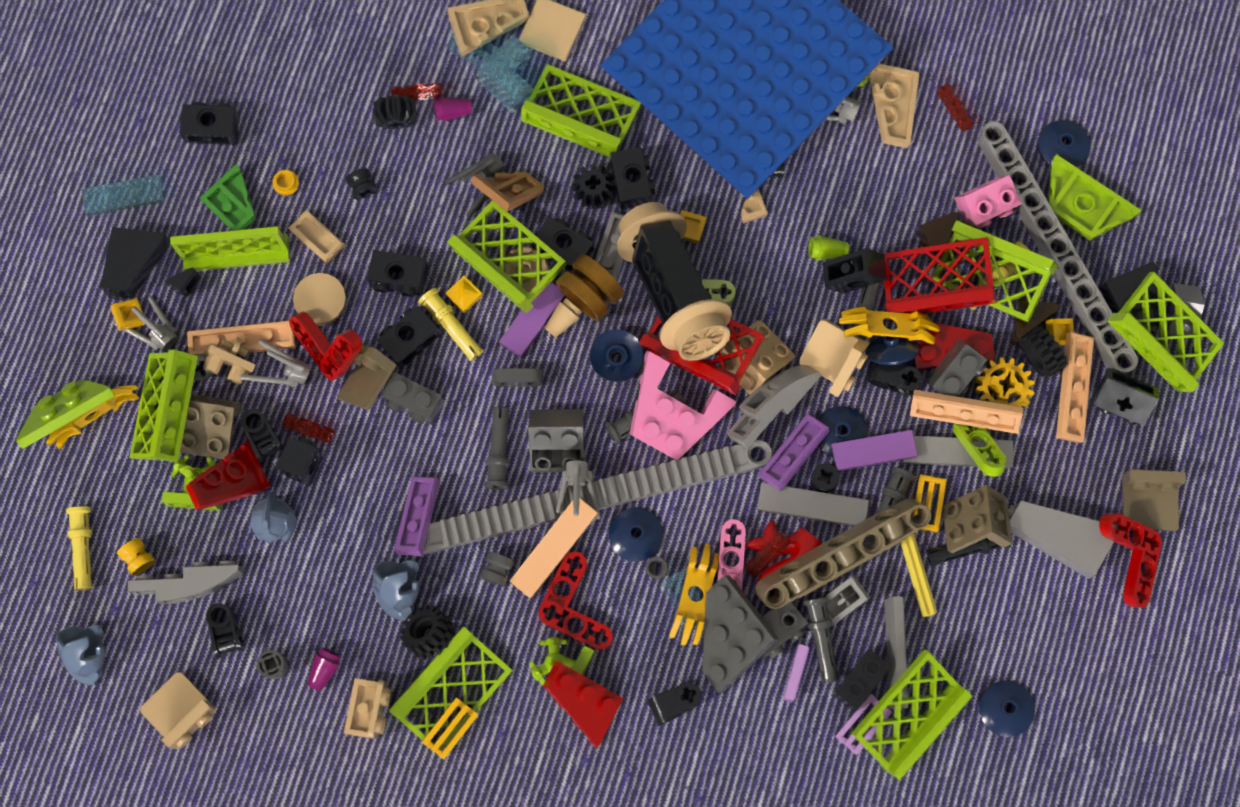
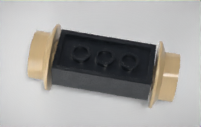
M644 203L630 210L619 223L621 235L617 241V252L622 259L633 262L663 323L660 331L662 345L670 350L678 351L681 358L694 361L709 357L722 349L730 338V331L727 325L732 316L731 309L726 302L712 299L711 294L705 290L699 271L695 270L691 262L689 251L683 247L681 240L687 229L684 217L677 212L668 211L667 207L662 203Z

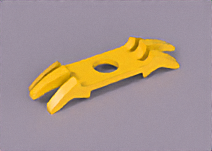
M858 307L842 311V318L839 319V324H861L845 330L844 337L864 335L869 338L873 335L908 338L909 341L924 340L934 345L935 338L925 330L940 331L938 325L933 323L928 316L918 311L907 314L867 310L865 307ZM892 319L896 322L897 329H887L883 324V320Z
M125 385L111 389L115 397L52 432L47 439V445L54 444L57 440L56 446L60 450L70 436L81 434V428L111 409L117 411L123 402L140 399L137 394L133 393L138 387L136 385Z
M709 544L704 546L698 568H695L697 547L691 546L690 558L683 590L669 634L670 638L675 637L684 617L685 624L680 644L683 646L688 641L695 621H697L692 644L698 645L704 626L706 592L712 587L719 563V554L715 553L710 571H706L710 558ZM696 586L703 591L701 601L695 602L689 598L688 591L691 587Z

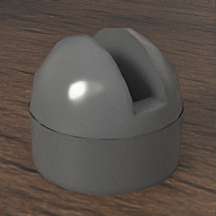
M653 557L646 564V572L651 578L660 580L667 576L669 565L663 558ZM659 562L662 565L660 575L657 576Z

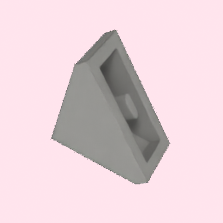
M1173 283L1171 290L1201 319L1205 304L1200 287ZM1170 301L1169 317H1176L1175 305ZM1183 319L1184 335H1193V323L1189 319ZM1168 320L1167 335L1177 336L1176 320Z
M854 575L825 596L828 597L826 607L828 618L832 620L831 626L870 599Z

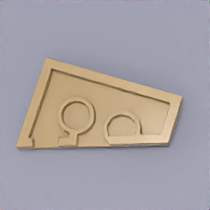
M485 0L449 7L447 12L461 57L527 22L529 19V13L524 0Z
M879 63L869 74L882 143L908 148L911 144L919 72Z

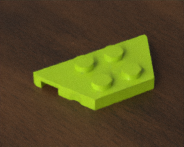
M1056 154L1053 158L1047 201L1059 221L1091 241L1137 217L1142 211Z
M84 379L70 382L60 392L53 396H45L39 400L37 405L33 407L16 442L24 449L115 397V394L109 386Z

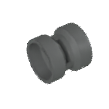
M489 552L486 558L489 566L486 565V568L482 569L479 578L494 585L505 587L507 582V573L505 571L512 569L514 561L503 555Z
M274 650L264 651L260 654L256 663L259 673L272 680L281 679L289 669L287 658Z

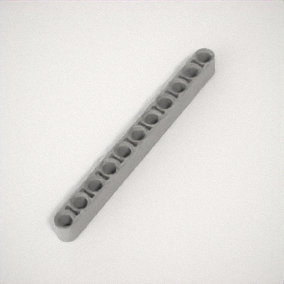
M988 122L978 138L982 152L997 177L1010 175L1011 179L1017 177L1023 181V185H1017L1013 182L1021 201V205L1015 207L1017 213L1042 256L1054 260L1058 267L1054 277L1088 336L1094 337V347L1107 369L1110 368L1128 375L1138 364V358L1134 349L1107 322L1113 313L1007 130L999 122ZM992 133L998 140H990L986 134ZM999 156H1007L1010 162L1005 163L1001 161ZM1025 200L1034 201L1036 207L1027 206ZM1038 222L1046 223L1049 230L1041 229L1038 226ZM1056 244L1060 246L1062 252L1056 253L1052 250L1051 245ZM1064 267L1072 268L1075 275H1068L1064 271ZM1082 289L1086 291L1088 298H1081L1077 290ZM1090 313H1098L1101 317V321H1094L1091 318ZM1104 335L1111 336L1115 344H1107L1104 340ZM1117 358L1124 359L1128 364V368L1120 367Z

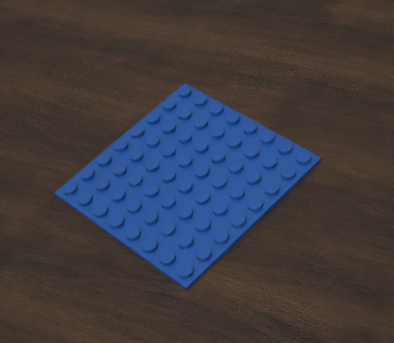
M663 0L612 52L600 67L748 200L893 50V46L839 0Z

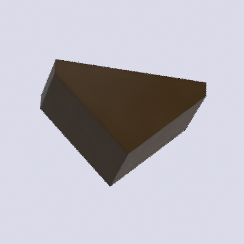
M953 212L920 225L917 235L922 246L947 244L959 213ZM927 255L929 262H931L933 259Z
M1019 299L1014 305V309L1025 314L1029 301ZM1039 301L1029 322L1013 316L1011 343L1015 346L1019 343L1020 338L1037 326L1040 327L1045 323V320L1053 317L1060 309L1059 305Z

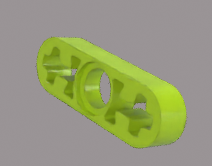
M953 423L952 430L980 470L992 477L1001 475L1004 472L1007 459L985 428L970 426L969 429L968 425ZM977 440L982 441L986 444V446L977 447L973 445L972 442Z

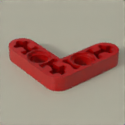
M302 311L292 316L289 320V325L294 335L324 376L330 381L343 376L362 350L361 338L352 329L339 334L333 343L330 344L308 313Z
M1106 513L1099 522L1102 536L1132 550L1123 591L1124 602L1129 607L1144 608L1149 604L1162 547L1161 536L1157 531L1122 514ZM1130 528H1132L1133 537L1131 541L1129 539ZM1142 563H1144V567H1145V568H1144V574H1143V575L1141 574V564H1142Z
M570 552L564 557L538 611L539 618L544 625L593 649L605 650L612 644L613 640L610 628L568 608L587 569L585 556L580 552ZM576 558H579L582 568H576L572 574V577L577 578L576 582H573L569 577L561 576L563 571L567 575L570 571L571 566L568 564V561H574ZM563 581L571 586L570 593L564 597L557 595L555 592L556 585ZM553 606L556 608L555 612L562 617L564 612L569 613L564 619L562 628L557 626L560 620L556 618H551L550 621L546 620L547 616L543 613L545 609L550 610ZM573 618L581 619L584 624L582 631L579 633H572L568 629V622ZM590 623L594 625L591 631L598 634L601 630L605 631V637L608 638V641H602L598 645L595 643V637L589 634L587 640L582 637L587 632L588 624Z

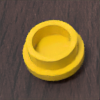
M282 170L274 176L273 187L278 194L288 196L297 191L299 179L293 171Z

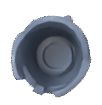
M271 492L266 499H263L254 506L251 512L250 524L258 540H265L267 543L272 544L273 541L280 539L286 543L295 531L297 519L291 506L278 498L275 492Z
M407 560L400 564L392 561H382L373 567V590L376 600L390 617L398 620H409L410 617L408 615L414 611L412 605L418 596L420 588L419 581L415 580V574L419 571L418 563L415 560Z
M98 624L89 626L86 629L76 626L68 627L56 635L57 649L64 667L78 682L90 686L98 684L97 680L101 677L99 669L106 654L105 647L102 644L104 633L102 627Z

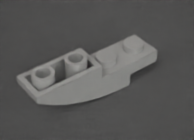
M799 365L772 377L750 394L739 406L744 414L726 434L731 440L749 448L780 411L787 415L821 377L820 372L805 365Z
M220 561L219 566H208L207 562H193L191 567H183V578L179 574L164 575V579L155 580L154 576L150 575L137 576V580L128 581V592L134 595L155 594V602L161 605L181 603L207 596L224 588L242 576L244 569L236 565L235 561Z

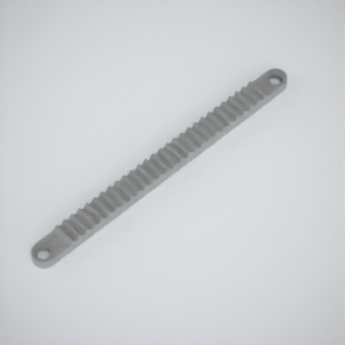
M755 440L749 448L741 444L727 446L711 452L684 457L680 460L653 465L649 468L621 473L618 476L599 479L593 482L599 510L761 469L771 459L772 450L765 441ZM756 447L762 448L766 453L765 459L754 461L750 456L751 450ZM586 483L580 487V497L592 506ZM567 487L560 513H556L559 489L555 492H547L532 498L516 500L512 503H504L501 506H493L489 509L485 508L481 511H473L469 514H462L458 517L430 523L423 555L555 522L573 501V487Z

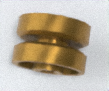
M581 254L572 263L575 274L564 272L556 281V284L577 308L591 319L600 322L608 313V307L605 302L616 304L624 296V290L615 278L599 263L589 256Z

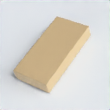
M308 210L289 227V230L326 264L345 247V244Z

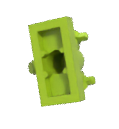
M185 455L178 462H175L171 477L175 478L179 473L185 476L183 492H163L162 503L167 507L195 509L186 486L208 468L217 464L213 461L212 457L206 458L208 466L204 468H192L187 465L190 459L189 455ZM222 504L202 510L221 511Z
M551 637L540 641V646H548V655L545 657L544 663L538 667L535 666L533 661L529 662L532 676L543 685L545 682L543 676L550 672L555 661L584 675L595 654L594 650L584 646L578 659L573 660L559 653V645H567L566 639Z

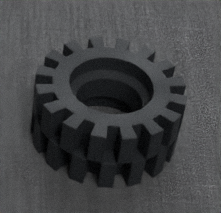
M1037 326L1019 339V345L1022 346L1020 348L1025 353V358L1029 359L1030 365L1034 366L1041 376L1049 378L1067 365V358L1063 355L1064 351L1060 349V344L1054 340L1055 337L1052 334L1049 335L1048 330Z
M424 605L423 610L420 607L417 608V613L414 615L411 612L408 615L411 619L403 622L406 628H401L400 632L403 635L400 636V639L403 642L402 644L418 658L427 659L428 656L431 659L434 658L435 652L440 655L442 653L441 648L449 646L446 641H452L453 636L450 633L454 632V628L452 627V621L439 608L433 605L431 607ZM432 627L429 633L423 637L424 633Z

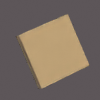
M537 0L519 38V44L566 62L584 24L586 14L551 0Z

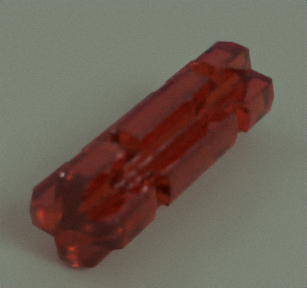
M431 83L430 86H426V84L406 85L405 88L394 86L391 88V96L405 95L414 100H426L428 97L438 99L442 97V87L440 83Z
M945 84L938 89L937 94L942 101H945L944 105L954 121H958L957 125L960 130L965 132L973 127L974 121L970 115H966L967 110L958 96L953 95L954 90L951 85Z
M287 413L283 419L282 425L292 431L296 429L295 431L315 439L319 438L320 441L331 443L334 438L335 431L327 426L322 427L321 424L304 418L298 419L296 415Z
M779 532L773 538V541L768 542L756 554L755 558H751L746 563L745 569L752 576H757L763 567H766L780 554V551L785 550L789 546L790 539L783 532Z

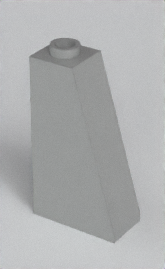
M1020 501L1016 506L1010 505L1008 508L1012 534L1088 579L1096 575L1114 543L1102 536L1099 529L1100 521L1025 501Z

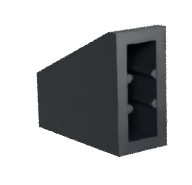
M112 227L100 288L111 299L124 300V297L133 298L168 249L170 240L164 233Z
M1154 261L1110 279L1102 285L1100 291L1112 313H1119L1149 272L1157 274ZM1153 283L1148 287L1149 300L1158 299L1157 287ZM1149 302L1150 319L1158 318V302ZM1136 303L1130 311L1137 320L1143 319L1142 303ZM1159 321L1150 322V332L1153 334L1159 328Z

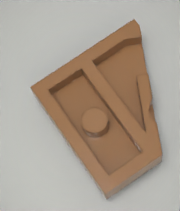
M514 172L512 174L495 173L494 178L483 179L481 174H475L471 184L507 212L542 195L545 187L527 172Z

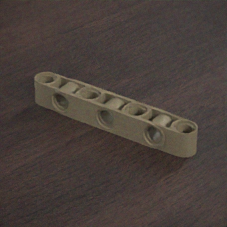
M905 499L888 509L880 511L762 578L756 585V595L768 607L772 609L780 608L902 542L908 536L929 524L931 512L928 507L915 499ZM918 509L916 516L911 518L912 512ZM871 535L869 542L863 545L865 537ZM823 561L822 568L815 571L817 564ZM776 588L774 595L767 598L768 592Z

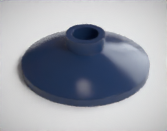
M1058 120L1048 124L1040 133L1038 151L1041 158L1049 166H1051L1052 160L1057 154L1075 167H1078L1088 157L1090 140L1086 131L1077 123L1069 120ZM1062 139H1068L1070 141V144H1063Z
M619 329L606 331L599 335L592 344L590 350L591 365L594 371L605 380L611 382L628 380L641 368L643 362L642 346L639 344V340L627 331ZM619 354L622 359L619 362H614L612 356Z
M882 336L869 342L865 354L874 363L897 365L915 358L919 353V345L915 340L909 341L908 338Z
M845 406L832 407L818 418L820 422L827 425L830 429L818 446L826 455L834 458L831 447L833 443L868 437V426L865 419L852 408ZM838 427H845L847 429V434H839L837 430Z
M643 508L626 509L619 513L611 523L609 530L610 544L616 554L625 560L632 562L645 561L654 556L660 549L663 541V528L659 519L652 512ZM639 529L641 536L634 538L631 535V531Z
M1000 681L992 684L984 691L979 703V713L984 725L991 732L1003 737H1013L1022 734L1030 727L1035 716V704L1031 694L1022 685L1012 681ZM1006 703L1013 705L1014 710L1012 713L1005 711L1004 706Z

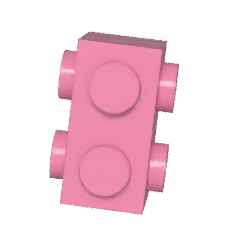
M1010 175L999 176L954 197L964 223L969 226H976L977 229L991 224L990 219L996 216L1003 218L1014 213L1013 208L1021 205Z

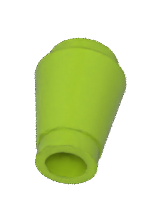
M822 235L810 238L808 247L809 258H815L816 261L834 259L849 253L848 242Z

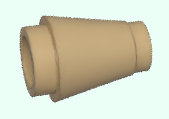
M566 298L562 303H558L544 328L557 338L559 334L563 333L580 319L578 316L582 311Z

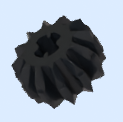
M388 95L387 97H380L373 102V117L378 127L394 130L410 127L416 123V105L414 99L405 95Z
M593 163L589 171L582 166L580 168L581 174H574L573 180L575 182L571 184V190L575 191L574 199L581 200V206L583 207L591 203L593 210L596 209V203L598 202L601 206L605 207V199L612 200L613 193L611 191L616 189V184L611 182L613 179L612 173L605 174L606 168L604 166L596 170ZM591 184H596V189L591 190Z

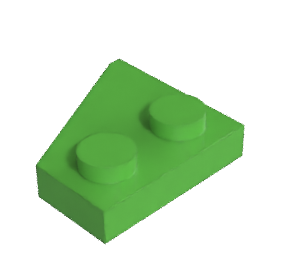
M237 164L200 197V200L231 231L244 230L256 219L241 169Z

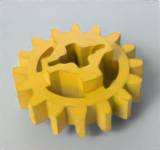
M1000 357L997 365L991 360L988 363V368L985 367L981 373L983 376H978L975 380L976 383L981 384V386L976 387L975 393H982L979 399L981 401L1027 407L1030 403L1027 398H1031L1035 393L1029 389L1033 387L1035 381L1027 379L1031 371H1022L1024 363L1015 366L1014 358L1005 363L1004 358ZM997 371H1003L1000 376H990ZM1006 379L1008 391L1003 395L1004 390L1001 384ZM989 391L992 392L995 399L990 395ZM1011 397H1019V399L1015 402L1006 403L1007 400Z

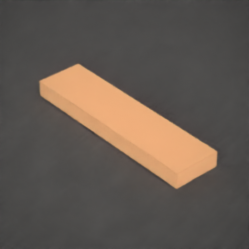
M289 321L187 331L189 354H203L206 347L210 345L228 352L229 350L220 347L223 339L233 343L236 337L242 339L240 347L248 350V353L268 351L267 348L258 343L259 340H264L280 350L296 348V337L290 328Z
M1074 332L1066 333L1064 356L1067 358V365L1063 368L1056 438L1082 443L1085 438L1094 337Z
M914 390L910 416L1018 434L1023 416V407Z
M581 497L579 499V515L577 517L574 516L572 501L510 579V582L529 598L536 594L599 514L597 510Z

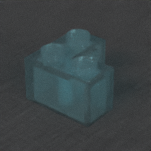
M514 34L477 70L475 77L512 114L530 97L533 90L517 74L530 60L532 52Z

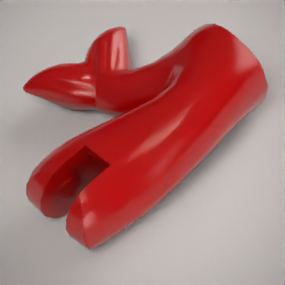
M770 521L764 529L763 537L750 540L746 547L779 555L791 554V556L765 569L757 579L755 588L762 578L777 571L783 565L822 543L803 528H799L786 539H779L775 521Z

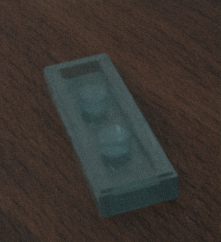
M160 175L82 189L85 214L87 216L165 202Z

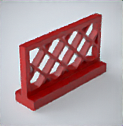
M988 237L883 253L885 255L887 280L884 281L886 312L911 314L918 311L922 314L997 304ZM983 245L984 255L978 263L966 256L972 247ZM949 250L959 254V257L951 267L939 260L945 251ZM926 254L933 260L922 271L913 262L919 255ZM912 256L909 261L906 258H904ZM900 258L906 265L898 275H895L889 269V260ZM963 258L974 265V268L966 278L954 271ZM984 261H985L986 270H985L983 267H981V265L984 263ZM936 263H939L948 270L939 282L927 275ZM910 266L921 274L912 287L901 279ZM979 269L987 275L988 285L976 287L969 280ZM952 273L963 282L956 290L949 291L942 285ZM890 275L895 278L892 282L890 279ZM926 277L936 286L929 294L922 295L916 288ZM898 281L909 288L903 298L893 299L892 289ZM966 284L971 287L963 289ZM939 289H942L944 291L936 293ZM914 292L918 296H911V294Z
M658 315L648 335L643 334L639 344L645 351H650L667 362L736 396L741 387L739 383L765 336L730 319L728 325L731 328L732 334L728 341L734 340L737 352L723 356L720 349L718 351L719 358L710 361L705 359L689 361L681 358L678 351L670 350L662 345L660 337L656 336L663 326ZM746 335L755 338L751 347L740 349L737 338ZM739 357L741 365L736 374L727 371L724 361ZM721 363L722 368L715 364Z

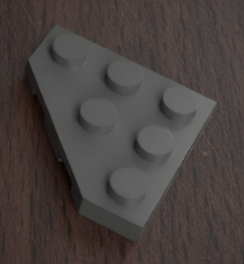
M724 575L706 592L702 672L717 692L721 693L729 688L779 639L730 575Z

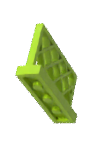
M547 64L529 99L525 100L521 108V121L610 157L611 152L620 151V147L641 107V103ZM551 74L560 78L561 84L549 87L546 79ZM576 85L583 87L584 94L572 97L569 87ZM564 89L568 99L555 102L552 93ZM548 95L551 104L545 106L534 103L537 97ZM598 95L605 96L609 103L596 107L592 97ZM588 99L592 108L579 112L575 103ZM571 104L574 114L568 116L560 114L558 108ZM627 105L633 109L631 113L620 116L616 107ZM612 109L615 118L603 122L599 112ZM595 114L598 121L597 124L591 126L584 124L582 117ZM619 124L621 129L619 137L609 134L606 127Z
M493 200L458 237L453 235L447 241L454 252L526 314L533 308L531 303L567 265L563 258ZM494 210L499 212L500 223L487 225V217ZM516 227L518 229V239L505 240V228ZM500 229V240L487 242V230ZM482 231L481 243H470L467 240L473 232ZM535 243L537 245V254L523 255V244ZM518 244V256L505 257V246ZM500 246V258L489 259L487 257V248ZM553 258L557 262L551 270L542 271V259ZM537 260V272L523 273V261ZM518 262V274L507 275L505 273V263ZM537 277V285L528 293L523 288V279Z
M956 220L952 228L953 234L948 243L986 237L989 239L990 254L994 262L992 269L996 268L1000 281L994 283V288L1002 285L1006 298L997 301V304H990L988 306L1029 322L1051 275H1054L1058 267L1055 261ZM983 245L975 246L974 248L979 250L974 252L971 248L966 256L972 258L977 263L975 256L984 253ZM953 250L945 251L941 258V261L949 267L956 261ZM996 257L1003 260L997 262ZM1009 262L1015 264L1018 274L1003 279L999 266ZM938 264L932 278L939 282L945 268ZM957 266L955 270L958 274L961 275L959 267ZM1020 267L1025 268L1027 270L1021 272ZM978 269L973 277L978 275L981 286H985L981 275L983 272ZM1031 273L1043 276L1038 286L1030 289L1027 288L1024 276ZM955 278L948 282L945 281L942 286L950 290H956L959 286L954 284L958 282L961 284L963 281ZM1020 278L1024 291L1010 296L1006 283ZM1027 296L1029 306L1025 314L1014 309L1013 300ZM1009 303L1010 308L1002 304Z
M278 226L170 237L171 246L183 260L184 270L191 267L196 271L290 262L289 236L282 234Z
M1149 272L1119 313H1113L1107 320L1177 392H1194L1199 385L1196 380L1224 344L1155 272ZM1151 283L1157 287L1158 299H1148V287ZM1165 301H1171L1175 305L1176 317H1166ZM1149 302H1158L1159 318L1150 319ZM1136 303H1142L1143 319L1137 320L1130 313ZM1183 319H1189L1193 323V335H1184ZM1167 320H1176L1177 336H1167ZM1159 321L1160 337H1154L1151 334L1150 322ZM1201 337H1207L1213 343L1206 353L1201 352ZM1184 338L1194 339L1193 354H1185ZM1168 339H1177L1178 355H1172L1168 351ZM1185 357H1195V369L1192 373L1186 369Z
M169 350L168 353L149 354L129 458L178 462L198 359L197 355L178 350ZM162 376H163L164 379H163V381H162L161 384H160L159 381H160V379H161Z
M464 626L453 636L452 641L447 643L449 646L443 648L440 655L437 654L389 708V712L422 741L429 733V727H434L436 724H428V707L444 706L445 712L447 706H450L452 703H447L446 686L463 685V703L466 705L475 704L471 709L477 712L513 671ZM471 642L480 648L481 661L465 662L464 650ZM484 653L492 660L484 661ZM461 655V662L453 663ZM496 663L504 672L497 680H485V664ZM481 664L482 681L466 682L465 665ZM462 665V682L446 683V670L450 666ZM443 675V683L435 684L437 680ZM493 683L486 691V684ZM482 684L483 696L478 701H467L466 685ZM443 686L444 703L427 704V692L431 687ZM424 696V704L416 705ZM413 708H425V724L413 725L405 717ZM467 712L439 749L443 750L470 716ZM447 719V720L445 721V723L442 725V726H445V730H446V728L449 726V724L451 723V722H448V719ZM418 728H426V736Z
M924 649L851 734L880 763L879 765L887 773L901 780L971 699L972 695L954 680L929 651ZM928 661L931 664L930 676L920 677L921 667ZM946 680L948 686L941 694H936L937 681ZM930 682L929 695L919 696L920 683ZM906 684H913L912 697L902 698V689ZM929 701L928 709L922 715H918L919 702ZM912 703L911 716L901 717V704ZM894 705V718L883 719L886 707ZM911 722L909 731L904 736H900V723ZM893 724V737L882 738L883 725ZM870 726H876L875 739L866 740L862 735ZM892 743V750L883 758L882 744Z

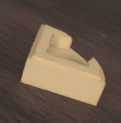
M759 189L748 200L746 199L741 211L742 224L765 217L768 214Z

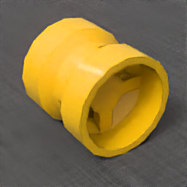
M140 538L129 541L117 551L120 559L128 564L127 569L132 576L143 573L155 563L153 556L145 551V544Z

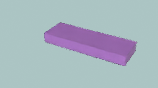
M550 282L531 303L533 308L527 314L521 310L500 339L499 344L522 358L552 316L558 303L562 302L566 297L559 287Z
M807 413L758 473L759 478L781 492L829 433V427Z
M912 430L833 443L831 445L835 467L838 471L917 458Z
M412 476L394 548L396 554L423 556L440 484L438 478Z

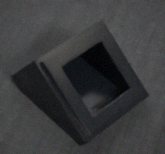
M191 267L168 278L165 283L172 290L186 298L197 285L201 276Z

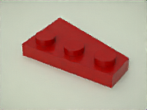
M935 323L940 328L939 332L925 330L935 338L934 345L924 340H915L919 345V353L913 358L914 368L918 370L935 369L959 338L987 359L985 363L996 360L992 334Z
M248 440L237 450L231 452L220 462L190 481L186 489L196 511L266 492L271 486Z
M555 661L543 687L561 709L565 710L571 717L576 727L586 735L591 745L598 748L623 698L568 666Z

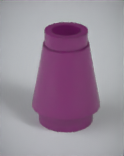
M439 97L438 100L433 101L436 121L442 120L444 123L472 114L471 99Z
M321 648L319 653L316 652L307 685L322 691L323 687L341 665L339 663L341 656L326 648Z

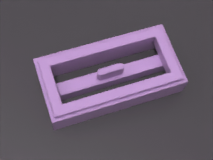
M802 644L797 646L782 700L792 702L796 699L809 646Z
M872 694L866 698L860 708L835 736L855 755L861 751L863 746L860 743L856 747L852 744L855 740L852 734L848 739L843 735L870 703L875 706L879 702ZM886 708L884 710L883 719H887L891 715L892 711ZM872 726L864 736L866 740H870L876 733V726Z

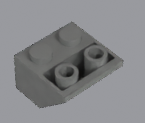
M583 409L529 410L530 472L566 471L567 462L575 460L584 461Z

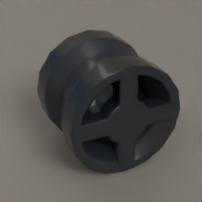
M367 168L356 170L345 179L347 185L352 187L351 193L356 200L367 198L378 189L375 182L371 181V173Z
M819 464L812 472L810 478L811 486L817 492L829 493L837 485L839 473L831 464Z

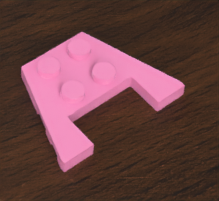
M647 351L644 357L645 365L643 374L640 377L639 384L641 386L638 400L635 403L630 435L672 459L679 460L735 406L736 401L713 389L701 413L695 411L657 389L670 363Z

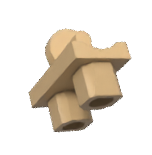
M238 337L234 339L233 343L223 339L220 347L229 350L228 352L210 345L206 347L203 353L206 355L203 366L204 370L218 374L222 363L229 365L231 369L226 379L237 385L243 382L240 379V375H247L253 372L255 364L235 356L238 354L246 357L248 350L240 347L242 339Z

